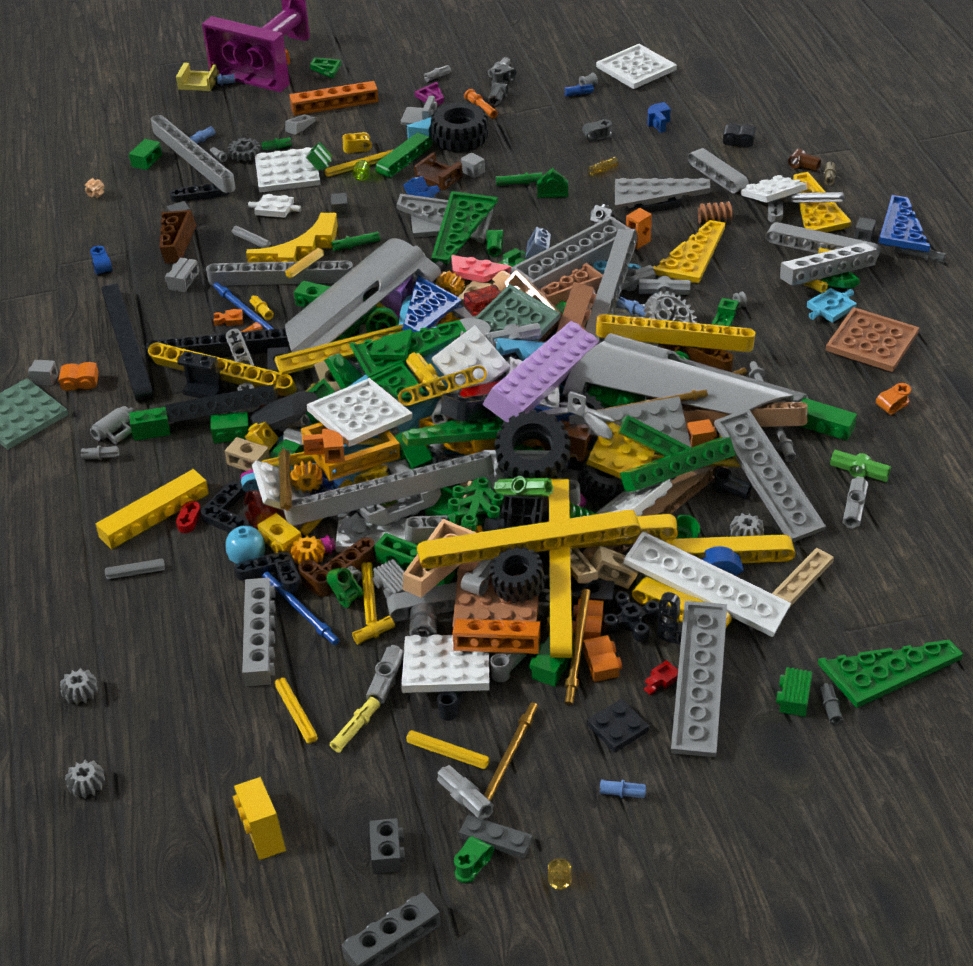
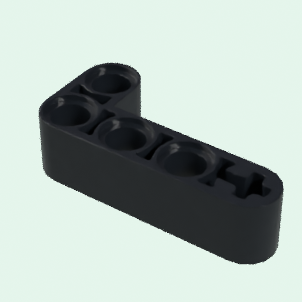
M454 393L442 394L441 414L459 421L497 416L483 405L488 394L463 397Z

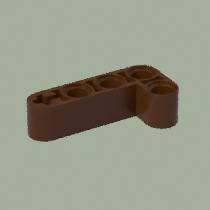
M663 344L662 348L674 352H684L688 355L690 361L732 372L733 355L725 350Z
M368 537L358 540L324 566H320L313 560L301 562L299 564L301 583L318 596H328L333 592L327 582L329 571L348 568L349 566H354L357 570L362 571V563H373L376 560L374 540ZM338 574V580H339V581H341V576H340V574Z

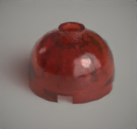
M252 490L246 493L244 505H248V511H245V517L249 521L250 526L258 529V524L273 514L278 513L279 508L263 504L259 490Z

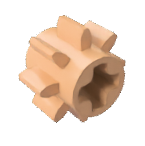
M92 178L85 184V191L90 197L95 196L98 198L104 193V184L98 179L94 180Z

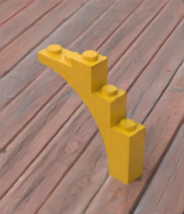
M320 213L313 227L298 238L284 244L261 249H247V263L298 262V259L304 258L317 248H333L331 241H335L338 228L337 214Z

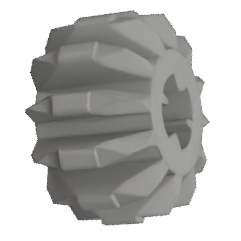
M741 513L740 516H735L730 524L731 537L763 536V520L758 519V515L751 516L750 513L748 515Z
M81 668L77 672L72 670L70 675L64 674V679L60 681L61 694L68 703L74 702L76 705L81 701L86 703L87 699H93L94 693H97L96 677L89 670L83 671Z
M86 759L81 764L76 762L75 767H69L65 780L70 793H73L76 798L82 795L86 799L89 794L95 796V791L102 790V784L105 783L102 767L97 765L94 760L88 763Z

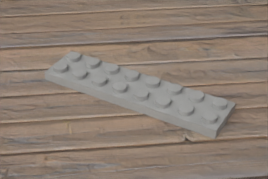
M745 409L715 420L714 426L721 437H731L736 454L734 457L784 535L790 536L792 542L824 531L825 524L750 410Z
M685 601L671 753L716 757L727 604Z

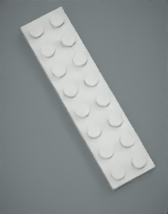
M643 531L624 559L623 564L682 593L707 603L727 604V612L731 617L771 637L776 633L791 605L790 602Z

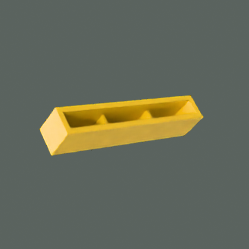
M194 469L95 523L99 538L112 550L177 513L186 502H196L207 496L209 492L206 480Z

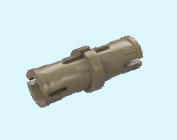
M827 162L825 165L826 169L824 170L825 184L828 185L829 182V186L835 183V163L832 162L831 165V162Z

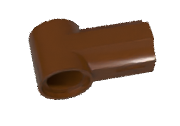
M796 149L788 158L790 167H802L816 172L819 170L822 161L819 157L806 154L802 149Z

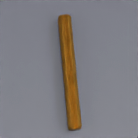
M282 449L279 453L280 508L289 511V508L292 507L290 452Z

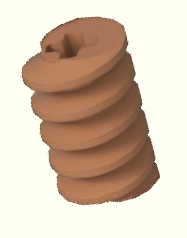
M729 201L725 205L723 202H720L719 206L716 202L713 205L707 203L706 207L701 203L698 208L699 224H701L702 219L707 223L709 219L714 221L715 218H717L718 222L721 221V218L724 219V222H727L728 217L732 222L733 211Z

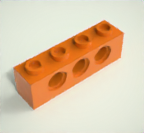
M456 619L452 633L453 651L539 654L541 640L540 621Z

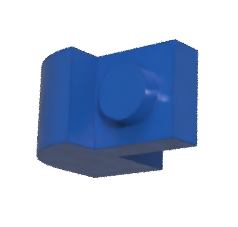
M665 102L654 104L648 108L647 125L648 127L654 126L660 133L666 132V123L670 122L671 109Z
M423 176L412 178L403 184L407 195L434 198L435 194L440 191L437 185L428 187Z
M716 546L705 550L706 557L702 559L703 561L734 576L744 571L740 556L732 549Z

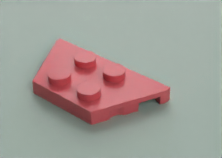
M452 255L453 273L456 272V275L461 276L462 279L484 283L493 279L500 271L511 273V266L493 263L490 260H477L474 257L466 258Z

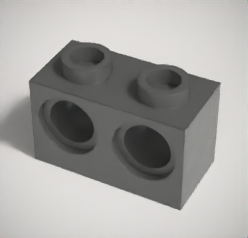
M398 819L369 821L373 874L402 871L401 862L405 861V849L400 847V842L404 841L403 827L398 828Z

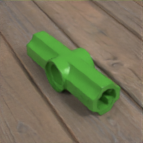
M834 450L830 460L831 466L848 470L855 478L857 476H867L887 482L891 472L890 466L872 461L864 453H859L855 456Z
M518 476L514 479H498L495 482L494 490L496 493L503 494V496L549 497L553 492L552 480L549 478L525 479L522 476Z

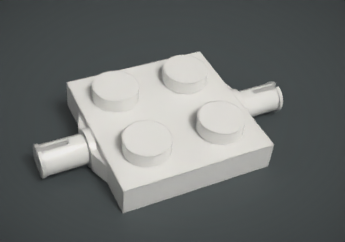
M272 194L263 195L259 202H248V208H255V215L286 217L291 211L301 212L300 205H293L294 197H288L287 195L273 196Z

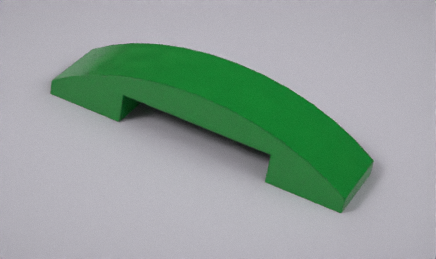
M722 298L711 325L731 327L739 301Z

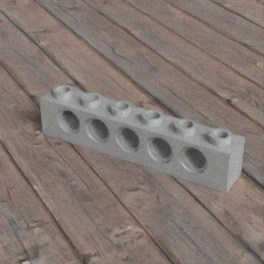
M860 243L782 262L780 279L793 286L873 266L876 262L877 249L866 243Z
M270 578L245 580L242 668L245 687L270 685L271 676L275 675L274 663H271V660L275 659V651L271 644L275 643V634L272 631V628H275V617L272 616V613H275V601L272 598L276 597L275 586H271Z

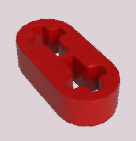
M189 501L182 506L176 520L179 532L189 533L194 530L201 515L198 502Z

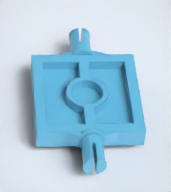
M829 288L807 301V308L813 311L809 313L810 319L814 320L816 317L822 316L833 323L848 314L853 307L856 308L857 303L849 299L854 295V291L849 289L847 292L841 293Z

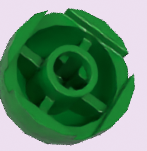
M378 307L372 310L366 320V330L368 333L399 325V317L396 312L386 307Z

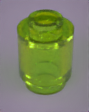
M365 160L356 162L353 170V176L356 180L364 181L367 179L370 170L368 162Z

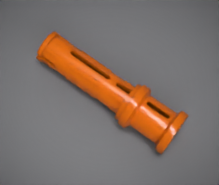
M468 89L465 92L464 98L466 101L480 106L491 119L497 117L498 111L485 102L480 94H476L474 89Z

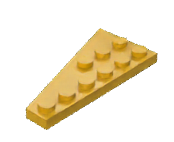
M809 172L793 176V180L807 183V190L798 193H825ZM835 202L799 203L804 228L828 233L851 227V220Z
M709 220L699 228L698 233L692 234L687 242L681 243L669 253V257L662 259L657 267L653 266L655 275L699 283L723 234L725 223Z

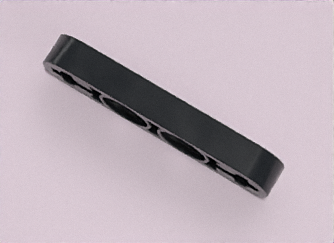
M214 183L173 189L170 191V198L172 202L176 203L221 197L230 193L221 191Z

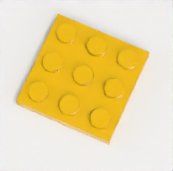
M606 421L605 423L612 431L613 436L610 439L598 437L586 464L621 479L620 472L651 462L655 452L619 434L618 431L621 426Z

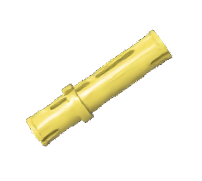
M369 697L367 702L354 712L353 718L330 742V746L334 751L340 753L360 728L369 723L370 717L380 707L377 699Z

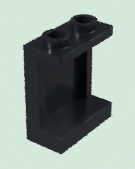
M184 351L177 360L178 365L184 366L187 384L182 389L183 395L203 398L221 394L223 387L217 357Z

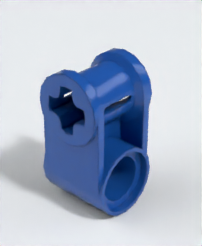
M103 246L92 247L90 253L93 258L96 275L113 271L105 248Z

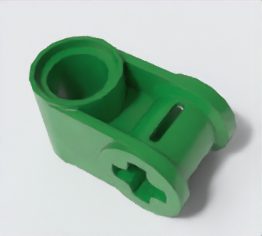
M333 569L327 574V582L335 593L338 602L343 607L348 608L355 599L363 597V590L357 584L349 569ZM338 574L341 576V581L338 580Z
M474 836L469 837L465 845L454 857L456 879L461 883L472 882L484 865L490 861L494 847Z

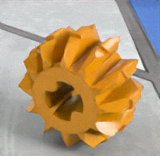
M451 271L443 272L437 278L436 285L458 297L464 291L465 281L461 280V276H457L456 272L451 273Z
M301 461L300 465L295 464L294 470L290 472L292 486H294L296 491L301 490L303 494L308 490L310 493H312L313 489L318 490L319 485L323 482L322 470L317 463L312 465L311 461L307 464H304L303 461Z
M306 535L305 538L299 537L298 541L293 542L291 556L295 564H300L305 560H313L317 564L318 562H323L325 548L321 539H316L315 536L309 538Z

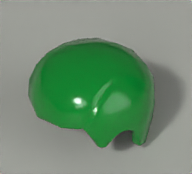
M679 515L676 519L678 534L675 539L698 538L700 533L698 521L690 515Z

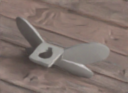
M570 392L568 394V403H558L561 407L543 410V412L547 413V416L567 413L583 416L586 423L596 434L606 439H610L613 436L612 431L604 421L614 422V418L600 411L588 408L586 406V396ZM573 398L579 399L581 405L574 404Z

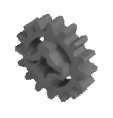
M241 138L238 141H232L233 144H229L228 147L229 157H232L233 160L237 158V161L241 159L243 161L251 160L252 157L255 158L256 154L261 152L259 142H256V139L251 140V138Z

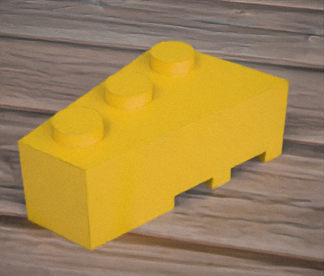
M261 777L235 785L236 795L232 796L236 809H238L240 819L243 821L246 834L251 836L259 860L286 851L277 813Z

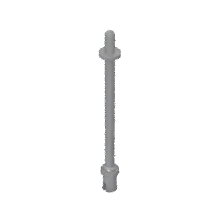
M752 361L750 363L751 372L749 377L763 381L765 376L764 369L758 367L757 363ZM774 426L780 440L778 443L779 450L783 453L786 462H793L797 457L793 450L792 440L786 437L782 426Z

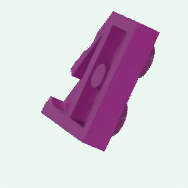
M437 82L415 91V97L426 103L428 96H435L437 106L444 103V97L441 94L440 88H438Z

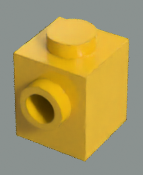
M266 422L253 424L245 436L246 440L266 446L269 450L279 439Z

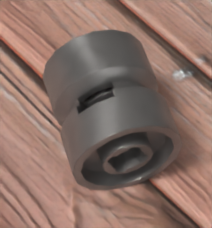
M419 603L412 607L410 613V636L428 637L437 634V609L435 606L428 603Z

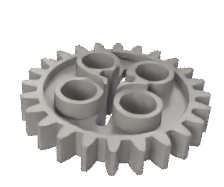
M660 291L658 294L654 293L644 305L645 318L697 323L694 321L697 317L692 315L695 311L689 309L691 305H686V300H680V295L676 298L674 293L669 295L668 291L664 294Z

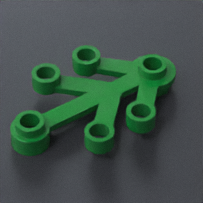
M479 477L473 480L472 485L467 487L454 486L452 495L455 498L448 500V508L452 511H457L461 507L471 504L468 514L461 520V526L471 531L477 529L478 520L476 514L479 506L487 512L490 518H497L500 513L498 506L503 504V494L495 493L491 489V481L487 478ZM475 492L474 495L463 498L464 495ZM484 494L491 499L493 505L483 497Z

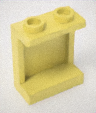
M183 63L176 76L178 89L211 91L213 86H215L217 76H219V70H217L216 65H213L210 71H191L189 63Z

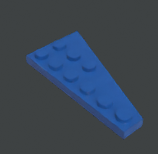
M891 196L879 243L885 246H898L902 249L909 248L929 252L930 244L926 242V236H923V229L918 218H915L916 214L912 211V205L908 197Z
M418 275L402 330L412 329L413 332L420 331V328H431L458 307L462 299Z

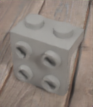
M428 96L423 108L407 107L401 119V124L407 126L430 118L437 109L435 96Z

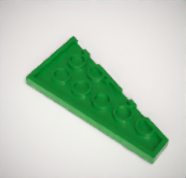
M451 191L431 261L433 263L440 261L448 265L452 260V255L457 254L498 203V197Z
M460 320L438 324L436 328L427 329V327L420 328V331L413 332L406 360L414 352L420 353L422 357H425L448 346L460 337L461 331L467 332ZM367 339L365 343L360 344L355 342L349 343L367 378H371L401 362L405 366L407 365L406 360L371 359L370 351L374 342L371 339Z
M403 362L370 378L398 402V395L401 390L419 384ZM421 387V388H420V393H421V395L427 396V395H426V392H425V391L423 390V388ZM404 392L402 399L405 402H410L412 400L411 393ZM306 412L312 425L320 423L311 413Z
M499 416L470 421L453 420L403 432L402 440L409 447L495 439L497 432L501 430V425L505 421Z
M950 640L924 643V646L912 648L911 645L903 646L899 650L887 648L860 652L858 656L846 657V655H839L837 659L827 660L826 657L818 658V665L851 703L858 708L962 660L963 653Z

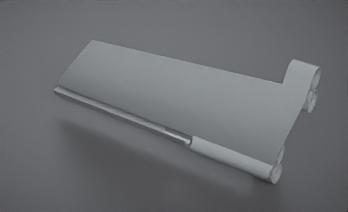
M396 238L387 240L285 324L291 352L331 343L411 275H413V281L415 282L418 275L433 282L441 275L439 267L425 257L418 246L415 245L413 247L409 243ZM379 282V290L364 302L363 295Z
M612 333L608 334L603 342L594 346L578 361L570 371L563 390L564 397H567L570 392H582L585 395L589 384H594L653 398H662L689 393L694 389L696 391L706 389L708 397L697 398V401H693V399L682 401L681 404L730 415L745 409L751 411L780 399L789 402H800L807 397L805 393L683 359L674 351Z

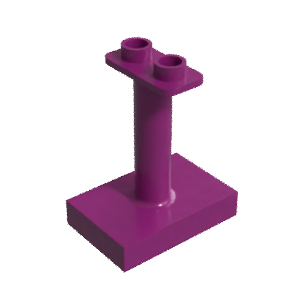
M281 0L282 11L261 28L213 16L202 23L209 71L213 65H216L221 76L234 74L235 81L282 92L290 85L284 36L287 35L290 38L306 41L310 37L306 0Z

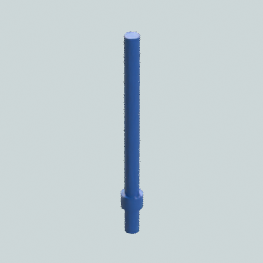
M218 282L214 283L213 287L219 291L223 298L228 299L239 309H242L252 320L260 323L263 329H274L231 294L227 287H223Z
M269 572L263 574V578H270L271 586H275V590L316 628L317 633L322 638H326L333 645L339 643V638L331 632V628L326 623H322L295 596L285 591L281 583Z

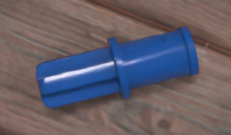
M578 84L574 87H565V96H580L581 94L593 93L594 88L592 84L582 86Z

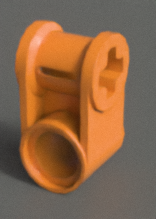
M906 383L896 384L894 387L879 394L876 399V405L889 415L896 413L909 404L908 395L911 392V387Z

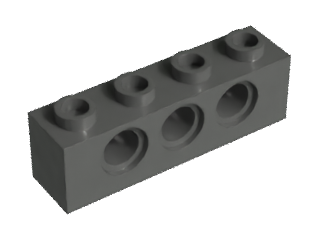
M423 892L413 896L399 908L389 911L382 919L370 923L357 935L347 938L341 944L343 957L350 966H380L441 926L440 912Z

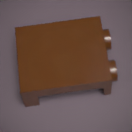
M436 153L430 154L414 166L415 177L423 176L427 184L431 186L437 185L441 190L447 189L463 177L462 163L456 162L452 166H448L436 160Z

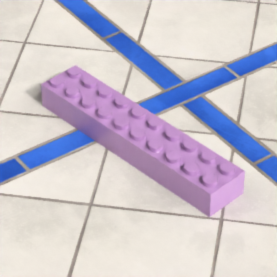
M570 321L497 383L489 392L483 405L505 422H509V418L513 415L515 417L519 416L520 412L525 411V414L529 413L530 410H533L568 378L570 371L578 361L600 341L593 334L582 329L579 324Z

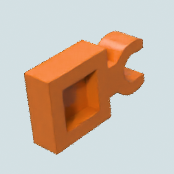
M231 309L225 310V314L214 313V325L219 326L223 323H226V326L243 325V310Z

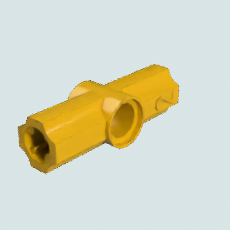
M414 352L409 355L406 360L407 365L413 371L419 384L438 378L434 367L431 364H427L420 353ZM440 380L437 384L438 388L446 390L445 385ZM424 386L426 390L430 393V389L427 386Z

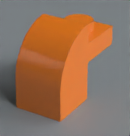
M322 429V434L303 435L305 456L324 454L325 463L345 462L343 438L340 433L330 429Z

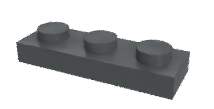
M467 815L459 831V838L468 840L469 837L474 836L493 846L495 850L525 859L533 841V835L484 819L480 820L471 815Z

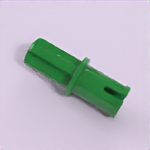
M290 137L283 139L275 138L274 140L262 142L261 147L264 151L279 150V148L292 147V142L285 143L291 141Z

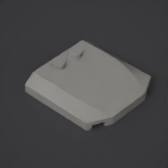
M439 488L396 499L397 503L385 508L380 504L357 509L356 511L368 522L383 526L391 522H398L408 515H416L421 510L435 505L441 496Z

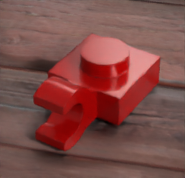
M667 660L651 670V677L645 680L648 686L644 688V691L652 695L660 685L664 688L669 687L677 681L678 669Z

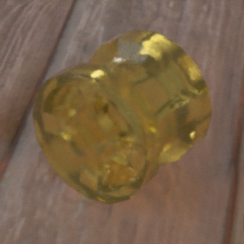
M563 858L553 859L548 865V882L553 888L564 889L571 883V865Z

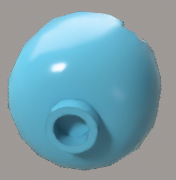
M239 526L233 529L226 539V553L230 561L236 564L262 557L266 551L263 536L259 530L252 526Z

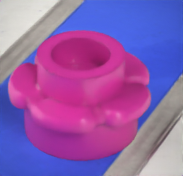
M327 535L326 538H321V542L325 548L324 554L329 553L331 555L332 550H335V542L333 538L330 539Z

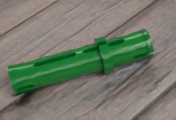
M542 172L496 176V186L523 183L529 185V183L537 182L542 177Z
M376 231L355 237L347 236L345 239L331 241V245L334 247L333 251L346 248L349 250L355 246L379 242L381 238L378 235L379 232Z

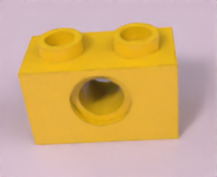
M277 513L258 524V530L263 536L264 542L275 553L285 551L291 554L293 542L298 541L299 537L302 538L301 532Z

